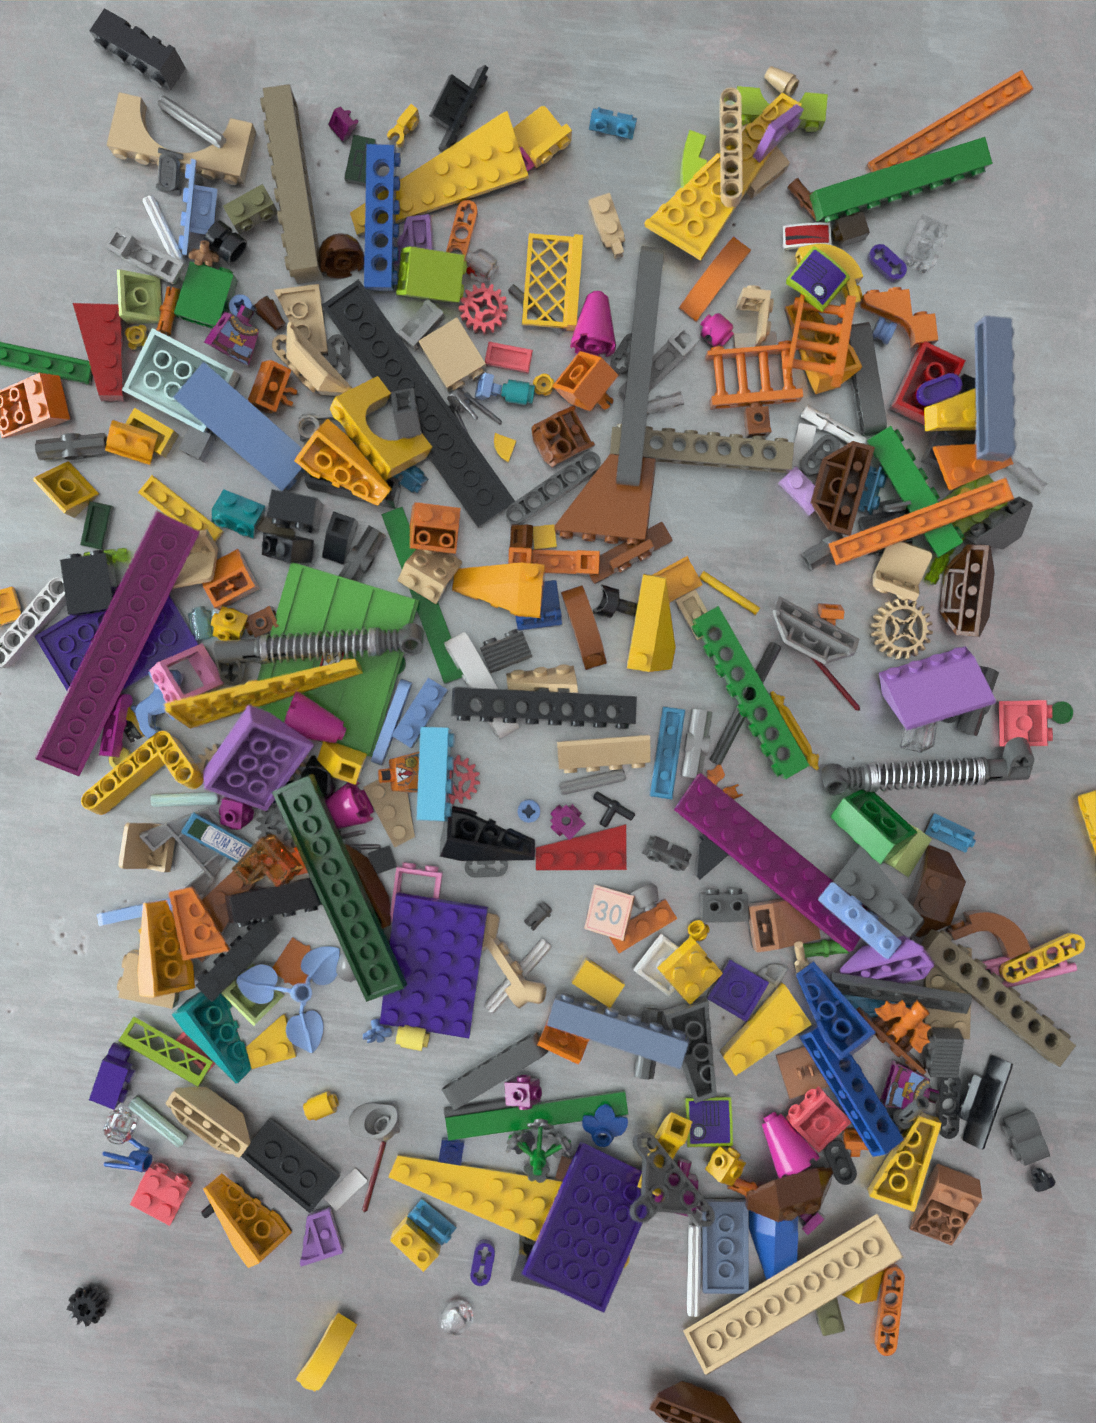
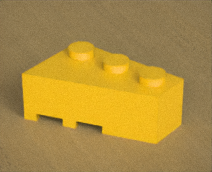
M976 388L924 408L925 431L976 430Z

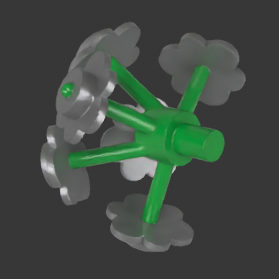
M540 1118L535 1119L532 1124H527V1127L538 1129L537 1149L531 1151L532 1144L535 1143L532 1133L521 1130L519 1133L513 1132L512 1135H509L506 1142L508 1144L506 1152L509 1153L511 1150H515L516 1154L524 1152L529 1155L530 1160L523 1168L524 1173L528 1175L529 1181L536 1180L538 1183H543L546 1180V1175L550 1173L546 1158L551 1155L560 1158L565 1152L570 1157L572 1145L571 1140L566 1135L562 1137L559 1132L556 1133L557 1136L550 1133L548 1137H544L542 1140L543 1130L554 1129V1126L548 1124L547 1120ZM542 1143L546 1147V1152L542 1149Z

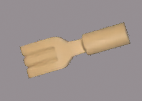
M801 941L794 943L797 958L794 962L796 974L809 965L807 958H805L804 946Z

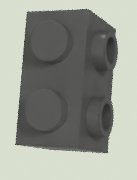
M717 888L706 889V893H700V920L703 923L749 922L748 894L742 892V888H728V892H719Z

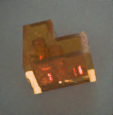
M275 834L261 837L232 867V870L246 886L259 882L266 875L278 887L289 883L304 867Z

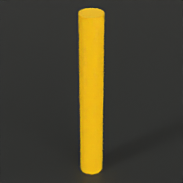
M703 571L699 578L754 615L757 614L760 609L759 606L707 572Z

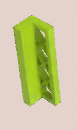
M134 1016L118 1040L197 1087L201 1086L204 1081L203 1078L213 1064L211 1060ZM138 1024L144 1028L146 1037L134 1039L129 1036V1033L134 1025ZM147 1030L154 1033V1035L148 1036ZM161 1037L164 1039L165 1049L158 1051L151 1049L149 1039ZM146 1040L148 1046L141 1043V1041ZM167 1041L175 1046L168 1048ZM180 1048L184 1052L185 1060L179 1062L172 1061L169 1050ZM166 1052V1053H167V1057L163 1056V1055L160 1054V1053ZM187 1053L194 1056V1058L188 1059ZM199 1059L206 1063L198 1076L191 1072L189 1062ZM186 1063L187 1069L182 1067L180 1064Z

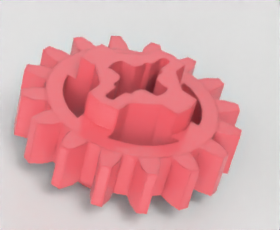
M484 283L481 284V288H477L474 284L472 292L466 289L465 294L467 298H460L461 303L464 305L459 306V312L463 313L461 320H467L466 327L473 326L474 333L482 329L483 334H486V329H490L492 333L495 332V325L501 328L502 323L500 320L507 319V315L503 312L508 311V305H503L507 302L506 296L500 297L502 294L501 289L494 291L493 284L489 288H485ZM493 298L498 303L499 309L492 304ZM484 305H486L487 309H484L483 312H480V308H483ZM468 309L475 312V319L470 316Z
M457 755L456 760H454V773H456L457 777L461 776L462 780L459 781L458 788L453 783L455 795L449 793L452 804H454L455 799H458L460 804L463 803V797H466L468 800L472 799L469 793H477L474 785L480 784V781L475 780V777L480 775V772L473 771L476 765L469 766V758L461 761V755ZM456 764L462 765L469 772L463 773L459 771ZM450 770L449 780L453 777V770ZM471 780L468 790L463 792L465 781Z

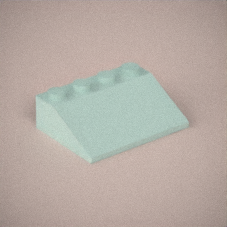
M152 328L122 391L205 433L208 427L173 397L203 362L233 388L240 374Z

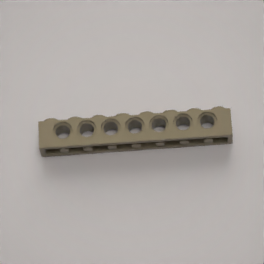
M622 424L612 427L609 455H619ZM646 426L643 457L654 458L656 462L788 474L792 470L794 442H788L786 438H775L774 441L766 440L764 436H752V439L743 438L741 434H730L729 437L720 436L721 433L707 432V435L698 434L696 430H685L684 433L675 432L673 428H662V431L653 430V427ZM658 439L661 441L662 447L654 449L651 447L650 441ZM673 442H682L684 444V450H675L673 448ZM703 443L707 447V452L699 453L695 445ZM718 446H727L729 448V454H720L718 451ZM748 447L752 455L750 457L743 456L741 448ZM765 449L772 450L774 458L767 459L763 451Z
M931 929L920 946L925 949L934 961V967L966 994H971L972 999L1048 1062L1061 1067L1076 1047L1069 1040L1071 1036L1061 1028L1057 1030L1053 1026L1054 1021L1046 1015L1040 1016L1036 1012L1038 1008L1027 1000L1025 1002L1019 998L1021 994L1014 988L1004 986L1002 984L1004 980L1000 976L986 971L987 966L977 958L973 960L968 956L970 952L960 944L956 946L952 942L953 937L943 930L938 932ZM946 949H948L949 955L946 959H944L943 953ZM965 963L966 969L961 973L960 968ZM982 977V985L978 987V980ZM999 992V998L995 1001V994ZM1016 1006V1012L1012 1015V1008ZM1031 1020H1033V1025H1032V1027L1029 1029V1028H1028L1029 1022H1030ZM1049 1034L1050 1038L1045 1042V1038Z

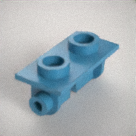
M600 107L598 109L593 108L589 130L633 140L637 118L633 117L632 114L628 115L618 112L617 116H613V111Z
M411 466L393 476L396 479L400 475L404 476L400 484L410 492H416L417 494L422 489L420 484L429 480V478L424 476V472L415 466Z
M880 466L878 472L875 467H869L864 485L868 490L862 493L858 507L859 512H864L867 509L868 513L872 515L874 510H877L879 507L880 496L878 494L880 488H884L886 483V475Z
M935 813L925 831V834L964 853L967 852L969 847L972 848L976 842L973 839L975 832Z
M423 1199L418 1202L407 1216L441 1245L449 1242L452 1237L451 1234L457 1228Z

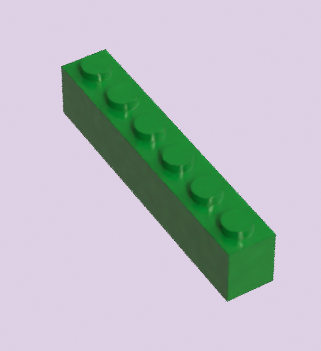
M889 426L868 439L867 445L875 447L873 455L902 502L911 501L910 505L905 506L908 512L912 513L939 503L937 500L940 499V496L934 487L929 488L926 483L928 479L922 467L918 469L913 461L916 458L910 448L906 450L901 443L904 441L902 434L898 429L893 430L892 426ZM952 523L923 533L937 559L963 543L961 540L964 537L962 531L958 526L953 527Z

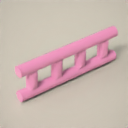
M1061 943L1059 944L1063 949L1066 947H1072L1071 944L1067 946L1061 945ZM1050 947L1047 950V955L1056 953L1057 957L1058 950L1056 947ZM1003 956L983 961L987 966L985 970L990 969L991 973L993 972L1000 976L999 967L1010 959ZM1034 956L1029 957L1027 960L1034 958V962H1035V966H1036V965H1037V959H1036V957H1034ZM1065 960L1058 963L1059 966L1045 969L1016 983L1004 980L1002 984L1007 988L1009 986L1014 987L1077 971V966L1075 962L1068 963ZM1019 967V968H1017V969H1013V971H1016V970H1018V969H1020V970L1023 971L1022 967Z

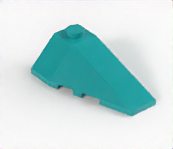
M200 991L186 1000L171 1015L193 1042L237 1084L252 1068L246 1046L240 1040L237 1028H239L237 1020L234 1021L230 1008H232L231 1003L222 993L214 1002H211Z

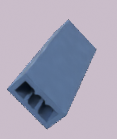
M203 362L173 397L281 491L285 488L289 490L297 480L294 477L299 471L302 473L306 471L294 461L303 448L206 363Z

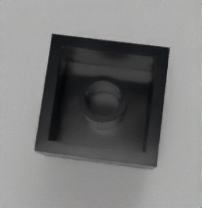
M271 489L266 517L276 527L290 529V526H294L300 532L312 534V530L319 531L324 504L316 497Z

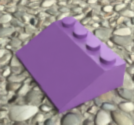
M966 646L879 672L882 695L906 730L996 703V699L975 657Z
M248 705L203 770L204 789L267 811L275 800L272 792L286 785L312 749L313 743L271 713Z

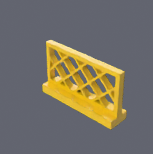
M529 233L522 325L565 328L567 331L575 330L577 325L583 235L574 234V237ZM533 240L543 241L547 246L539 255L532 248ZM559 242L569 243L568 251L562 256L553 248ZM551 250L558 260L549 267L541 257ZM568 256V262L566 263L564 259ZM537 261L546 269L538 277L531 271V266ZM561 262L567 269V273L559 279L552 269ZM547 273L556 281L548 289L539 281ZM537 283L544 293L535 300L530 295L529 289ZM558 285L565 291V296L559 301L550 293ZM547 295L554 305L545 312L538 302ZM528 298L532 301V303L529 306ZM534 305L543 314L537 320L527 319V312ZM558 307L564 314L563 322L553 321L548 315Z

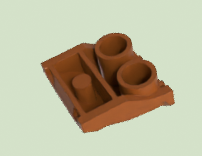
M574 405L551 415L531 427L533 441L543 460L551 467H555L557 464L595 446L594 441L591 442L576 414Z

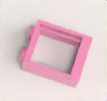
M203 643L158 662L150 670L152 679L163 693L166 703L214 692L224 684L220 679L218 668ZM188 659L204 686L184 695L168 667Z
M403 862L402 866L398 865L396 867L390 910L391 922L393 921L395 897L397 892H401L403 873L436 877L433 898L440 899L443 871H438L439 867L425 865V869L416 868L415 863Z

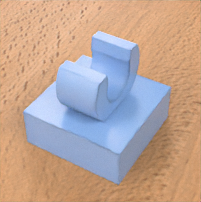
M484 373L478 378L475 399L483 401L489 398L490 395H500L502 385L493 383L494 375Z

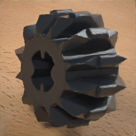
M90 1284L86 1285L84 1289L78 1287L75 1290V1294L69 1297L68 1301L70 1303L67 1306V1310L72 1311L69 1319L76 1317V1325H79L82 1321L85 1327L89 1326L91 1322L96 1324L99 1322L100 1317L106 1314L105 1307L108 1305V1300L103 1299L105 1292H97L99 1286H95L93 1290Z

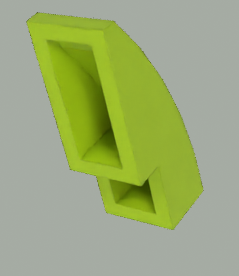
M690 129L681 162V188L707 162V160L700 158L706 135Z

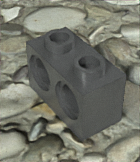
M414 388L391 392L393 416L398 438L410 439L417 435H422Z

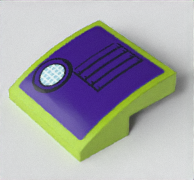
M813 246L787 277L786 284L803 294L805 302L823 312L850 280V276L833 259Z
M731 1097L710 1098L695 1103L693 1098H686V1119L692 1121L687 1137V1148L733 1146Z

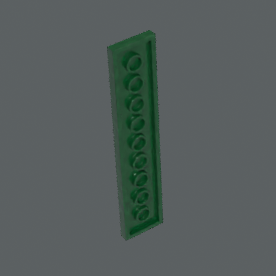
M311 774L273 791L272 794L365 1001L368 1002L405 988L407 982L314 775Z

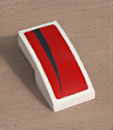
M801 223L783 226V246L785 251L811 244L832 245L831 223Z

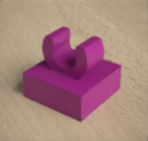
M340 106L334 109L328 125L343 142L349 139L352 130L356 129L359 120L355 119L353 121L350 118L351 111H344Z
M820 1212L815 1216L813 1214L800 1215L806 1222L801 1229L809 1235L826 1218Z

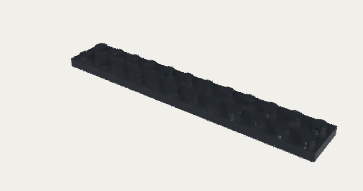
M356 280L323 303L322 307L372 378L378 376L390 392L414 388L419 410L421 433L432 446L428 458L476 526L480 528L514 503L515 500L360 280ZM390 395L388 401L392 405V397Z

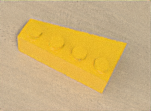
M782 982L776 987L777 989L771 996L767 997L763 1005L749 1017L745 1025L720 1050L721 1055L735 1076L812 1025Z
M922 1112L913 1120L912 1126L905 1129L901 1134L904 1140L890 1151L867 1188L869 1197L915 1212L942 1124L938 1117Z

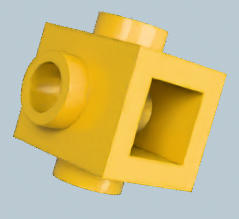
M222 606L219 614L214 613L210 626H213L212 636L217 637L221 641L241 640L246 629L245 624L247 623L248 615L234 608Z
M719 1146L711 1155V1160L705 1170L720 1183L733 1186L736 1179L741 1176L746 1162L740 1158L741 1153L730 1146L728 1149Z

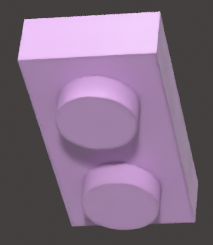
M796 466L779 484L808 515H811L815 511L810 504L815 485Z

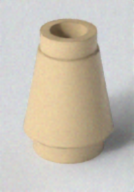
M773 66L769 67L764 76L780 94L784 93L789 97L794 94L799 85V80L795 74Z

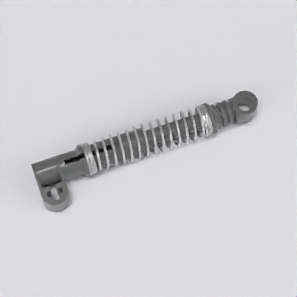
M409 623L403 626L402 629H399V632L397 629H393V632L391 629H388L386 632V630H382L380 627H370L368 632L363 628L361 634L357 628L353 633L348 629L346 634L343 629L339 631V634L336 630H333L331 634L326 630L324 635L321 631H318L317 634L311 631L309 635L306 632H303L302 635L297 632L295 636L292 633H289L287 636L282 633L280 637L277 634H274L273 637L267 634L259 635L256 639L215 641L214 656L221 681L227 685L235 686L243 680L246 662L258 661L260 664H270L272 661L274 664L276 660L282 663L286 659L289 663L290 659H294L297 662L299 658L302 661L305 658H309L311 661L314 657L319 660L322 654L326 660L327 653L331 654V659L333 660L334 653L337 652L339 659L342 658V652H345L348 659L349 652L353 651V657L355 658L356 651H360L361 657H363L364 651L367 650L369 657L381 656L383 653H387V650L393 652V649L395 652H398L400 649L404 654L417 655L423 649L424 631L420 625Z
M1016 737L1006 743L1003 756L999 759H986L980 756L971 757L970 760L964 758L963 761H960L959 758L953 761L950 758L948 762L944 759L941 762H938L937 759L931 762L928 759L926 763L921 760L919 767H917V763L914 760L912 767L906 761L904 768L899 761L897 768H895L894 762H891L889 769L886 762L883 764V769L880 768L878 762L876 765L874 763H866L858 768L848 767L847 770L839 764H829L822 769L821 775L826 793L833 796L841 795L847 789L853 790V788L855 790L859 788L864 789L866 792H877L879 788L882 791H885L886 788L890 791L895 788L898 791L901 787L904 790H907L908 787L912 790L915 787L921 789L923 786L928 789L930 785L932 788H936L937 785L940 788H943L945 785L948 788L952 785L958 787L959 784L963 787L966 784L969 786L973 784L982 786L988 782L1028 780L1033 768L1034 756L1027 739ZM922 782L921 787H918L917 783ZM903 783H907L906 788L903 787Z

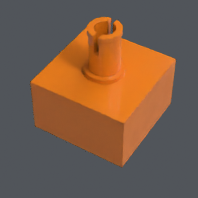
M579 351L552 387L569 404L591 411L598 403L603 410H606L610 407L607 402L613 404L614 401L606 391L619 375L602 357Z

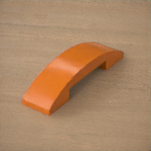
M733 236L694 285L679 309L697 322L734 271L739 268L749 255L751 249Z
M509 547L508 564H543L547 574H599L600 551L535 550L532 548Z

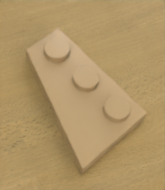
M319 284L274 290L289 322L291 321L321 354H328Z
M563 664L556 668L538 667L530 671L514 670L511 673H506L508 690L537 691L540 688L549 689V692H558L559 688H570V693H578L574 666Z
M379 779L363 787L394 848L415 837L409 793L392 791L391 782L380 783Z

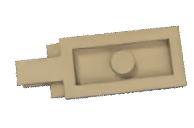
M610 193L588 200L602 244L605 245V248L611 247L615 259L622 257L624 250L621 243L625 242V235Z

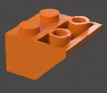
M415 502L411 509L410 548L456 554L461 508Z
M239 549L217 559L213 580L202 583L212 605L218 610L222 606L227 607L260 589Z

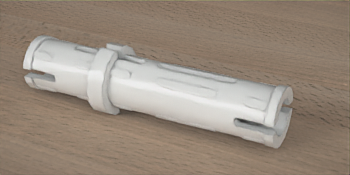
M809 404L806 405L800 416L817 425V429H823L846 443L855 441L864 444L867 437L832 419L827 412L824 414Z

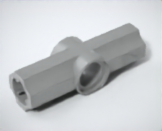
M692 710L690 728L686 734L684 744L685 758L682 776L696 778L698 774L703 772L705 756L708 754L710 745L711 711Z

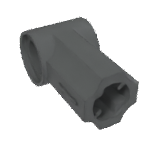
M835 532L823 539L820 544L802 553L807 567L813 570L833 559L828 544L844 538L843 535Z

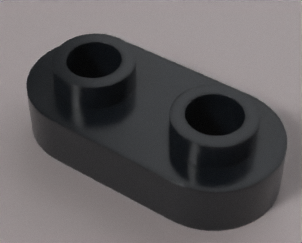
M839 1139L832 1140L824 1148L825 1157L833 1170V1176L837 1182L842 1185H849L855 1181L857 1170L848 1149H845L843 1141ZM833 1147L839 1148L836 1153H832L831 1150ZM842 1168H847L845 1174L840 1173Z

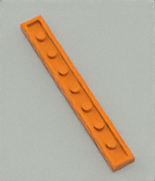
M1020 70L869 161L867 166L871 172L925 156L1029 94L1034 88L1024 72Z
M1005 477L829 543L828 546L835 564L838 566L1014 500V496Z

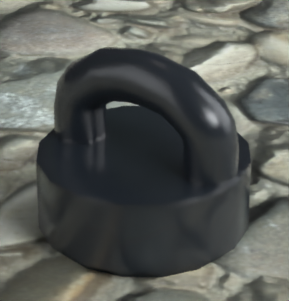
M1034 1168L1031 1172L1033 1177L1031 1184L1037 1192L1048 1190L1056 1183L1053 1175L1046 1173L1041 1168Z

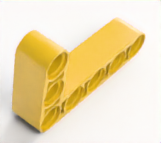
M159 731L83 794L81 804L85 809L95 814L104 815L164 765H166L177 782L189 789H197L202 785L204 781L203 773L178 738L167 731Z

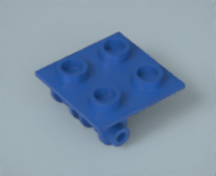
M557 580L545 581L540 618L516 616L518 631L562 625Z

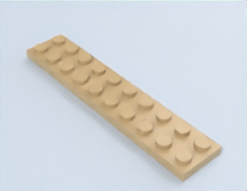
M876 1214L683 1330L704 1374L708 1375L904 1257L879 1214Z

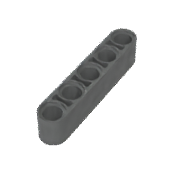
M869 322L852 324L849 344L854 348L862 365V369L851 377L860 431L862 435L878 433L887 428V419L872 329Z
M593 451L582 454L509 505L506 509L507 522L511 526L523 525L592 477L600 468L601 459L599 455ZM588 458L594 459L596 466L589 469L584 465V461ZM573 471L578 475V479L570 482L565 477L566 473ZM551 484L557 485L560 489L555 495L549 494L546 490ZM532 497H537L541 501V504L536 508L528 504L529 499ZM513 510H519L522 513V518L514 521L509 517L510 513Z
M537 1031L527 1035L445 1085L441 1090L453 1110L463 1106L545 1056L548 1050L537 1045L540 1039Z

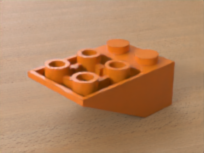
M38 373L0 390V433L2 438L54 427L70 420L59 375Z

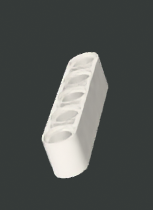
M56 577L51 579L0 638V653L3 652L5 654V660L2 664L0 663V668L12 667L34 642V636L42 632L66 604L65 591L62 594H59L57 591L59 584L63 583V578ZM46 600H48L50 602V608L49 610L44 611L43 603ZM33 617L35 619V625L32 629H30L28 627V621ZM16 635H19L20 643L15 646L13 639Z
M465 632L444 642L445 648L457 669L460 668L464 674L462 678L468 688L498 689ZM475 699L478 706L481 709V702L478 699ZM495 700L493 708L496 712L501 713L504 710V704L500 700ZM494 718V722H488L498 739L519 729L517 721L516 723H503V719Z

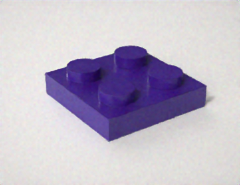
M728 959L722 969L723 974L715 981L706 998L747 1022L769 982L733 960Z

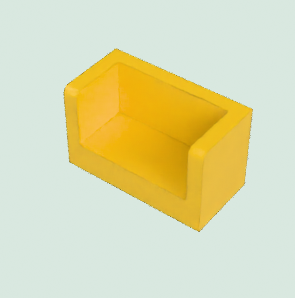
M136 408L133 409L125 423L158 434L154 452L165 458L179 436L171 428Z
M585 957L571 979L573 985L611 1008L625 986L624 981Z

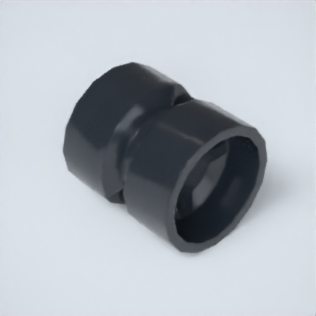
M222 220L215 222L204 237V240L209 242V249L214 253L219 252V256L229 265L234 264L240 259L248 243L237 232L232 233V228Z

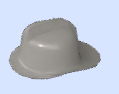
M363 1104L357 1107L349 1118L350 1131L359 1137L371 1138L380 1142L387 1141L395 1133H400L397 1110L391 1105Z

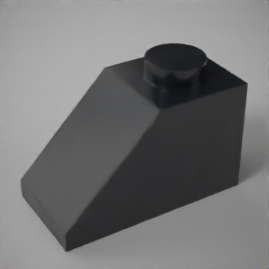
M703 833L699 835L700 840L697 842L695 875L699 880L729 855Z

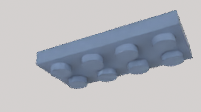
M705 1199L715 1213V1220L711 1226L702 1227L703 1294H745L749 1291L748 1209L745 1206L746 1199ZM702 1212V1220L705 1221L707 1220L705 1218L706 1212Z

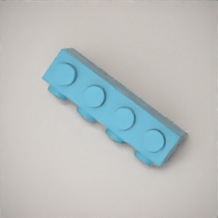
M421 727L416 820L448 822V817L452 815V803H448L449 793L452 794L453 780H449L450 770L454 769V757L450 755L451 747L455 746V734L451 733L452 730L450 728Z

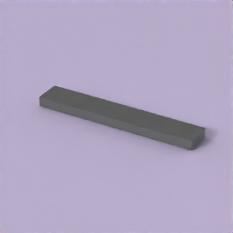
M832 972L830 980L842 994L895 1003L904 1000L907 1005H913L918 1000L926 1008L967 1014L972 1002L971 994Z

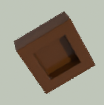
M512 525L510 547L532 548L533 525Z

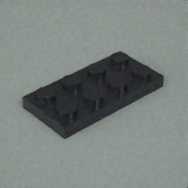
M271 1118L254 1136L249 1146L241 1155L245 1161L309 1213L312 1212L340 1177L336 1171Z

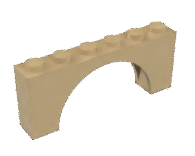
M119 92L107 147L113 153V156L125 160L128 157L135 159V161L141 164L148 165L150 162L158 166L161 155L158 153V148H166L155 142L148 132L146 104L141 97ZM230 118L227 128L222 134L226 138V143L223 144V147L217 148L212 144L197 152L181 153L183 154V159H179L180 172L185 174L186 164H191V159H195L197 161L196 173L201 174L202 177L209 180H214L215 178L223 179L224 182L231 185H237V183L245 184L256 137V130L253 124Z

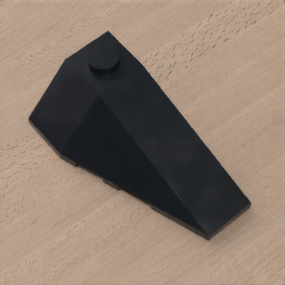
M452 806V815L448 817V822H444L442 829L440 857L459 861L535 859L534 839L511 828L506 830L495 825L496 821L492 819L487 821L476 816L477 812L471 809Z

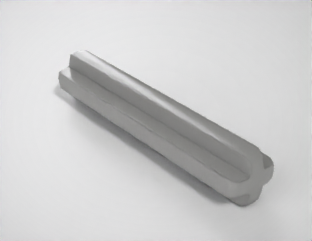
M623 769L571 780L559 784L560 792L562 795L622 782L626 780Z

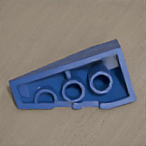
M814 961L796 974L825 1043L840 1060L854 1055L871 1041L876 1032Z
M748 1210V1228L765 1278L768 1280L797 1262L798 1216L790 1221L776 1222Z

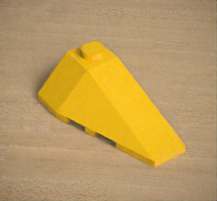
M643 574L627 658V668L646 672L672 669L676 646L666 577Z

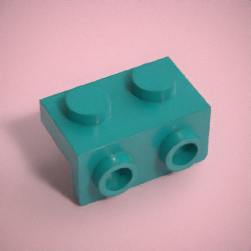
M223 489L212 507V522L219 527L233 530L242 536L254 538L256 526L265 512V505Z

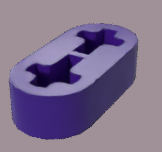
M884 244L873 246L868 253L870 265L888 281L899 282L907 272L906 264ZM882 252V258L878 260L874 258L876 253ZM898 267L900 270L898 271V273L893 275L891 273L893 270L892 268Z
M487 1239L479 1241L474 1251L470 1278L477 1286L486 1285L491 1278L495 1246ZM484 1247H488V1251L491 1252L486 1254V1260L481 1259L482 1252L479 1251L483 1250ZM480 1265L484 1266L485 1275L482 1276V1279H479L478 1274H476L479 1272Z

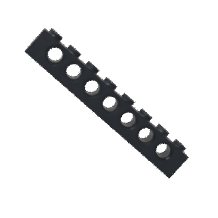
M454 687L452 688L451 716H457V721H471V717H479L480 722H494V718L503 719V723H516V719L525 720V724H539V720L548 721V725L561 726L562 722H571V726L584 727V723H593V727L607 728V724H615V728L629 729V725L636 724L637 696ZM472 699H478L481 702L480 711H473L471 709L470 702ZM495 700H500L504 704V710L501 713L496 712L493 708ZM518 701L524 702L527 706L524 714L519 713L516 709ZM541 702L549 706L547 715H543L539 711ZM564 703L569 704L572 708L569 716L562 713ZM586 705L593 707L594 714L592 717H588L585 714L584 708ZM609 706H613L616 709V716L614 718H610L607 715V708Z

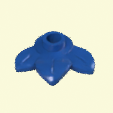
M604 1104L598 1107L594 1116L584 1115L582 1126L586 1132L591 1134L592 1140L597 1146L607 1147L611 1144L614 1137L620 1136L626 1131L628 1118L615 1117L613 1108L608 1104Z

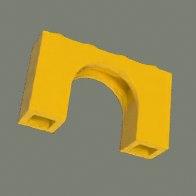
M376 376L336 396L330 411L333 417L343 426L348 437L353 439L360 452L366 456L385 481L426 459L432 446L423 434L410 439L385 440L375 435L369 429L365 416L384 407L391 395V392L381 379Z

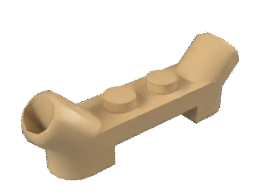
M487 913L482 951L487 949L490 951L512 984L505 989V992L518 1008L523 1007L528 1002L541 1004L546 997L547 989L545 984L525 980L521 974L523 969L517 961L513 962L509 956L510 950L508 946L497 938L500 917L497 914Z

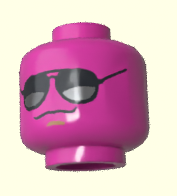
M716 313L713 316L708 314L700 324L703 327L700 332L701 337L712 347L724 346L734 335L732 332L733 324L721 313Z

